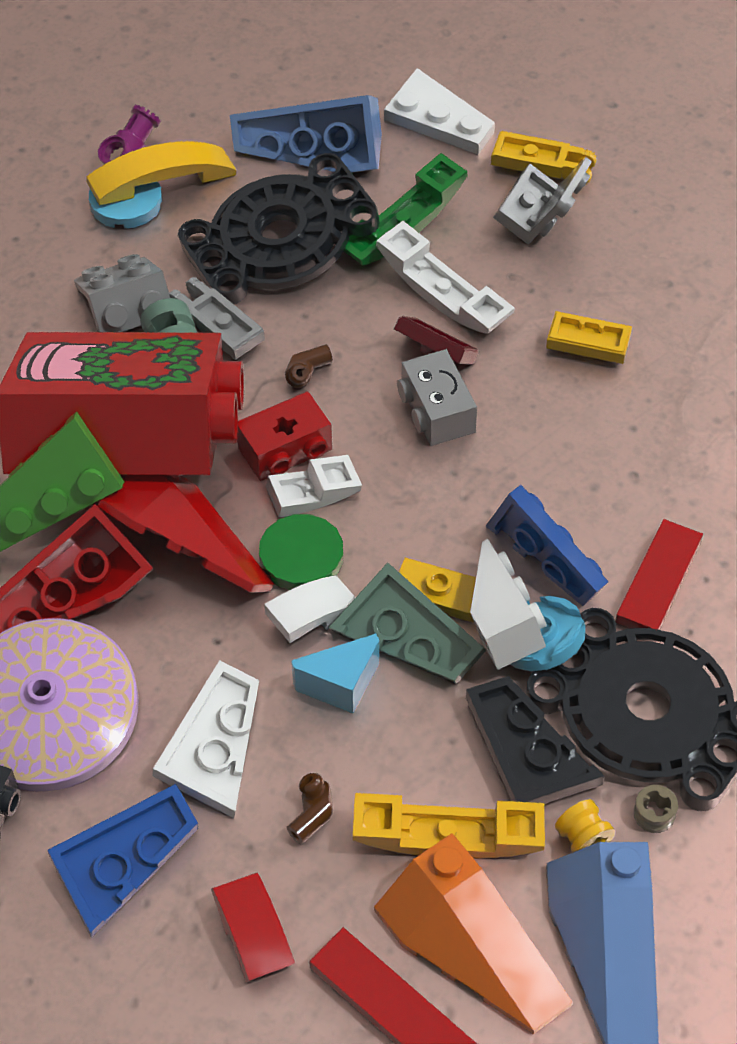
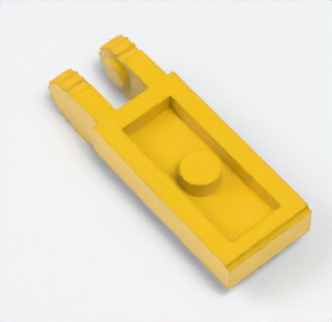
M501 131L491 154V165L523 171L530 163L546 176L565 179L587 157L592 161L586 171L590 175L587 181L589 183L592 177L591 170L595 166L597 159L592 150L570 146L569 143Z

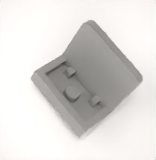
M585 157L560 185L529 163L493 218L527 244L538 234L545 237L557 221L555 216L558 215L563 218L575 203L576 199L572 197L573 192L579 193L589 180L590 175L586 171L592 161Z
M133 254L120 258L117 261L118 265L106 269L103 266L88 268L82 271V276L76 278L74 282L76 288L88 299L97 331L123 332L141 326V315L149 305L158 300L170 298L163 271L147 258H140L138 254Z

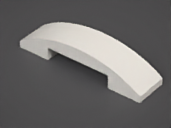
M404 221L377 239L376 246L399 276L424 300L452 320L470 329L488 334L514 313L515 308L488 286L478 291L429 252L430 241Z

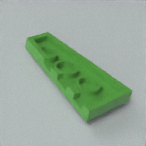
M75 412L60 430L47 438L32 456L23 464H19L9 474L8 478L0 484V552L122 489L124 480L78 412Z

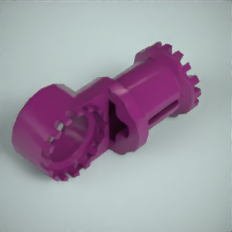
M135 104L131 110L132 115L124 129L118 130L116 135L109 136L100 144L98 148L100 161L103 164L111 161L109 160L111 153L113 154L114 150L123 148V152L120 155L122 156L146 147L145 142L152 130L161 123L159 117L155 116V113L149 114L150 110L148 109L145 112V107Z

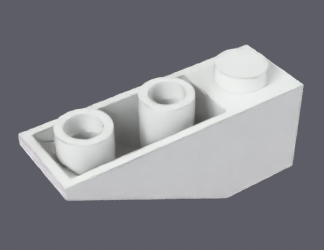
M487 539L482 542L470 613L484 647L497 670L545 648L546 644L540 629L547 627L536 602L528 605L527 601L531 599L520 576L512 579L511 576L515 575L506 553L503 551L497 554Z

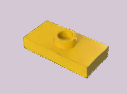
M555 311L546 348L623 364L631 337L632 326Z
M404 558L399 570L401 575L448 616L474 623L470 610L476 577Z

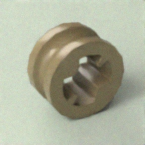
M662 785L644 787L638 793L634 807V818L637 824L643 830L651 833L667 831L675 821L678 811V799L669 788ZM649 802H656L658 808H664L663 815L656 816L653 809H648Z

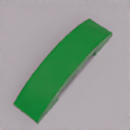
M440 153L415 174L416 185L379 215L380 224L373 234L365 237L349 234L348 244L344 252L361 265L370 264L384 258L376 246L377 239L402 221L420 233L437 217L457 193L468 176L467 170Z

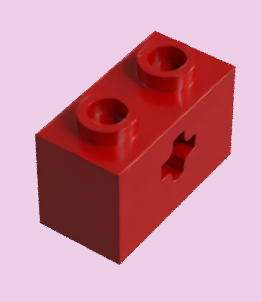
M309 391L239 420L238 449L258 479L262 481L267 479L269 475L283 474L296 465L310 459H317L332 450V424Z

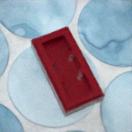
M399 317L394 327V330L421 343L420 350L427 355L447 349L450 357L455 362L474 364L479 354L478 349L415 317Z

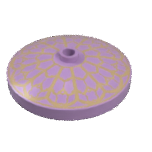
M48 618L33 620L1 632L0 765L12 769L19 789L27 791H54L72 787L104 770L114 761L127 744L133 732L138 714L139 699L136 680L130 662L124 652L110 637L98 629L68 619Z

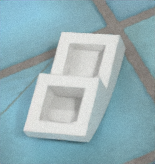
M349 455L311 459L307 471L269 475L266 483V489L278 518L328 506L361 491L362 488L361 481Z
M335 575L317 579L293 588L265 603L264 608L268 618L289 643H292L319 625H322L326 631L330 629L329 626L356 597Z

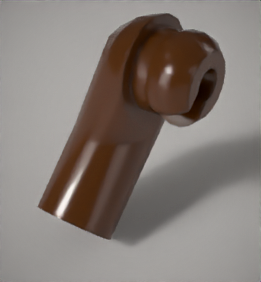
M325 344L292 355L285 371V378L288 384L295 388H302L310 381L315 368L332 363L333 358L329 346Z
M309 773L301 779L299 789L302 792L303 812L287 826V831L299 844L305 843L331 818L333 813L330 786L326 781H323L322 776L318 773Z

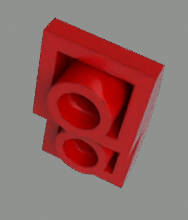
M258 872L211 889L226 936L230 935L246 982L295 964L275 908Z

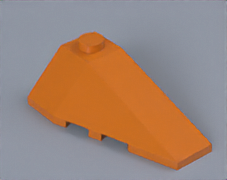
M453 833L414 858L374 906L375 913L404 949L416 957L418 954L439 967L443 975L454 982L456 980L460 981L481 995L485 1003L532 1034L546 1026L573 1004V1001L483 869Z

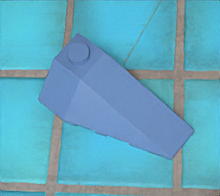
M365 95L229 115L233 147L236 152L308 167L312 159L317 155L332 153L343 161L351 173L379 169L382 131L377 97ZM332 167L323 168L324 170L332 172L336 171V169Z
M598 842L548 862L546 873L549 914L554 926L558 927L566 947L567 958L579 978L585 993L586 1004L602 1043L659 1044L653 895L648 842Z

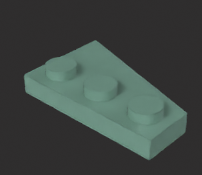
M388 562L329 626L332 631L353 640L377 634L379 651L456 684L486 652V649Z

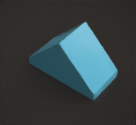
M377 634L291 660L295 690L354 713L379 666V639Z

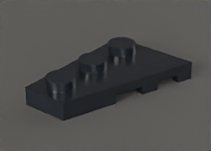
M509 676L466 689L468 705L511 801L546 804L603 785L605 776L594 764L592 766L587 764L576 752V746L566 735L561 736L544 719V712Z

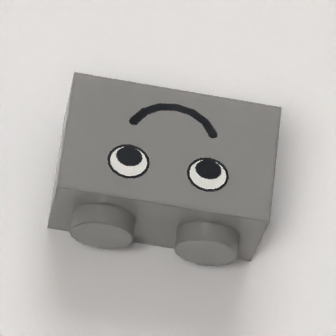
M447 349L402 362V376L400 380H397L399 396L403 403L409 402L412 408L414 426L419 433L424 432L430 446L476 433L477 405Z

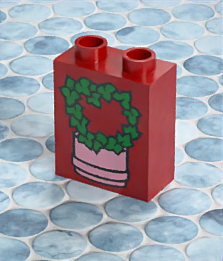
M26 332L0 384V448L3 474H10L19 464H23L38 450L39 446L51 435L53 436L75 412H78L120 475H210L216 445L237 443L238 411L243 410L244 404L243 362L223 361L222 333Z

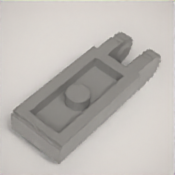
M196 277L186 282V289L195 299L194 301H191L178 289H174L169 293L170 298L179 299L188 305L195 327L202 333H222V349L234 360L265 340L264 330L261 326L214 288L210 289Z

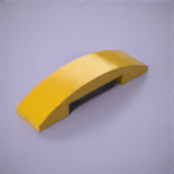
M194 141L168 142L144 147L117 157L86 176V182L98 204L104 205L134 198L135 186L197 173L202 183L236 176V169L222 147Z
M355 793L352 840L368 846L393 852L420 855L453 833L473 858L517 856L544 851L545 848L544 803L497 801L495 809L409 805L402 804V795Z

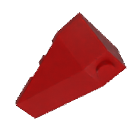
M127 475L123 478L122 489L99 501L97 506L129 528L142 535L148 530L168 538L169 541L166 545L168 549L191 557H203L202 565L204 568L249 592H268L272 590L274 586L273 581L199 488L182 475Z
M94 504L0 587V633L13 626L33 620L48 618L72 620L122 598L154 568L99 507Z

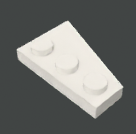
M418 68L384 109L385 121L477 155L494 134V121Z
M219 660L155 764L152 776L170 786L176 784L180 791L234 818L259 680Z

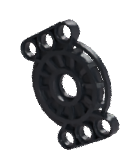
M323 153L317 155L310 162L308 177L281 174L251 182L231 194L220 205L212 219V223L201 219L189 220L180 227L178 237L184 253L204 283L210 289L214 288L231 303L237 304L247 295L248 286L256 289L278 290L295 287L315 279L327 271L340 258L348 244L349 234L357 237L371 235L378 229L380 220L376 204L343 161L335 154ZM332 167L336 169L329 176L318 175V172L323 168ZM342 190H350L354 192L349 198L346 199H338L335 197V195ZM360 213L371 215L370 219L365 222H355L352 220L354 216ZM278 220H288L297 225V228L291 234L283 238L269 239L262 236L266 226ZM196 233L206 235L204 239L196 243L187 241L190 236ZM336 244L332 252L325 258V256L330 252L332 246ZM208 258H222L220 263L215 266L207 267L203 265ZM227 281L239 283L236 288L230 291L219 289Z
M601 608L584 610L580 614L585 626L589 623L601 624L606 628L607 634L595 638L585 633V640L576 653L584 662L581 666L568 668L560 664L548 670L533 671L527 681L526 695L544 714H552L562 710L563 719L570 737L582 753L599 767L619 777L644 783L670 782L679 779L680 796L687 806L697 811L713 809L719 804L737 778V760L725 763L716 758L713 750L721 745L732 747L737 752V701L734 702L733 689L724 670L709 653L694 642L675 633L652 628H629L616 632V621L608 611ZM637 640H653V641L663 642L664 644L657 643V642H652V641H637ZM625 641L624 644L616 645V643ZM673 646L678 647V648H680V649H682V650H684V651H687V652L690 653L692 656H694L697 660H694V659H693L692 657H690L688 654H686L685 652H683V651H681V650H679V649L674 648ZM706 668L717 679L720 687L715 688L711 677L705 671ZM549 683L558 689L559 694L552 699H543L535 693L534 688L539 684ZM637 689L654 690L662 694L670 702V709L662 718L644 720L636 717L629 710L626 704V697L628 693ZM725 701V705L719 707V704ZM576 724H578V725L580 726V729H581V731H582V734H581V732L578 730ZM704 778L713 784L715 792L709 796H700L691 790L689 783L693 779Z

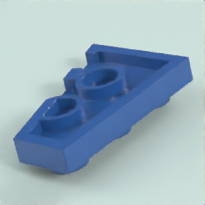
M519 485L508 494L486 524V527L497 535L500 531H504L516 541L513 544V549L523 558L530 555L538 559L542 563V570L545 576L582 606L595 597L608 583L599 565L581 552L573 543L571 534L564 527L557 525L545 512L539 498L532 493H528L522 485Z
M174 784L47 850L91 938L198 830V822L178 786Z

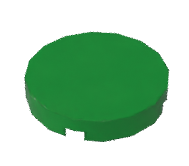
M293 514L277 520L266 529L259 543L260 565L275 585L291 590L317 579L337 576L343 565V540L337 528L326 519L311 514Z

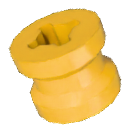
M586 799L573 805L555 823L557 832L562 837H567L572 843V852L598 842H610L615 836V829L608 821H602L598 816L599 808L592 799Z

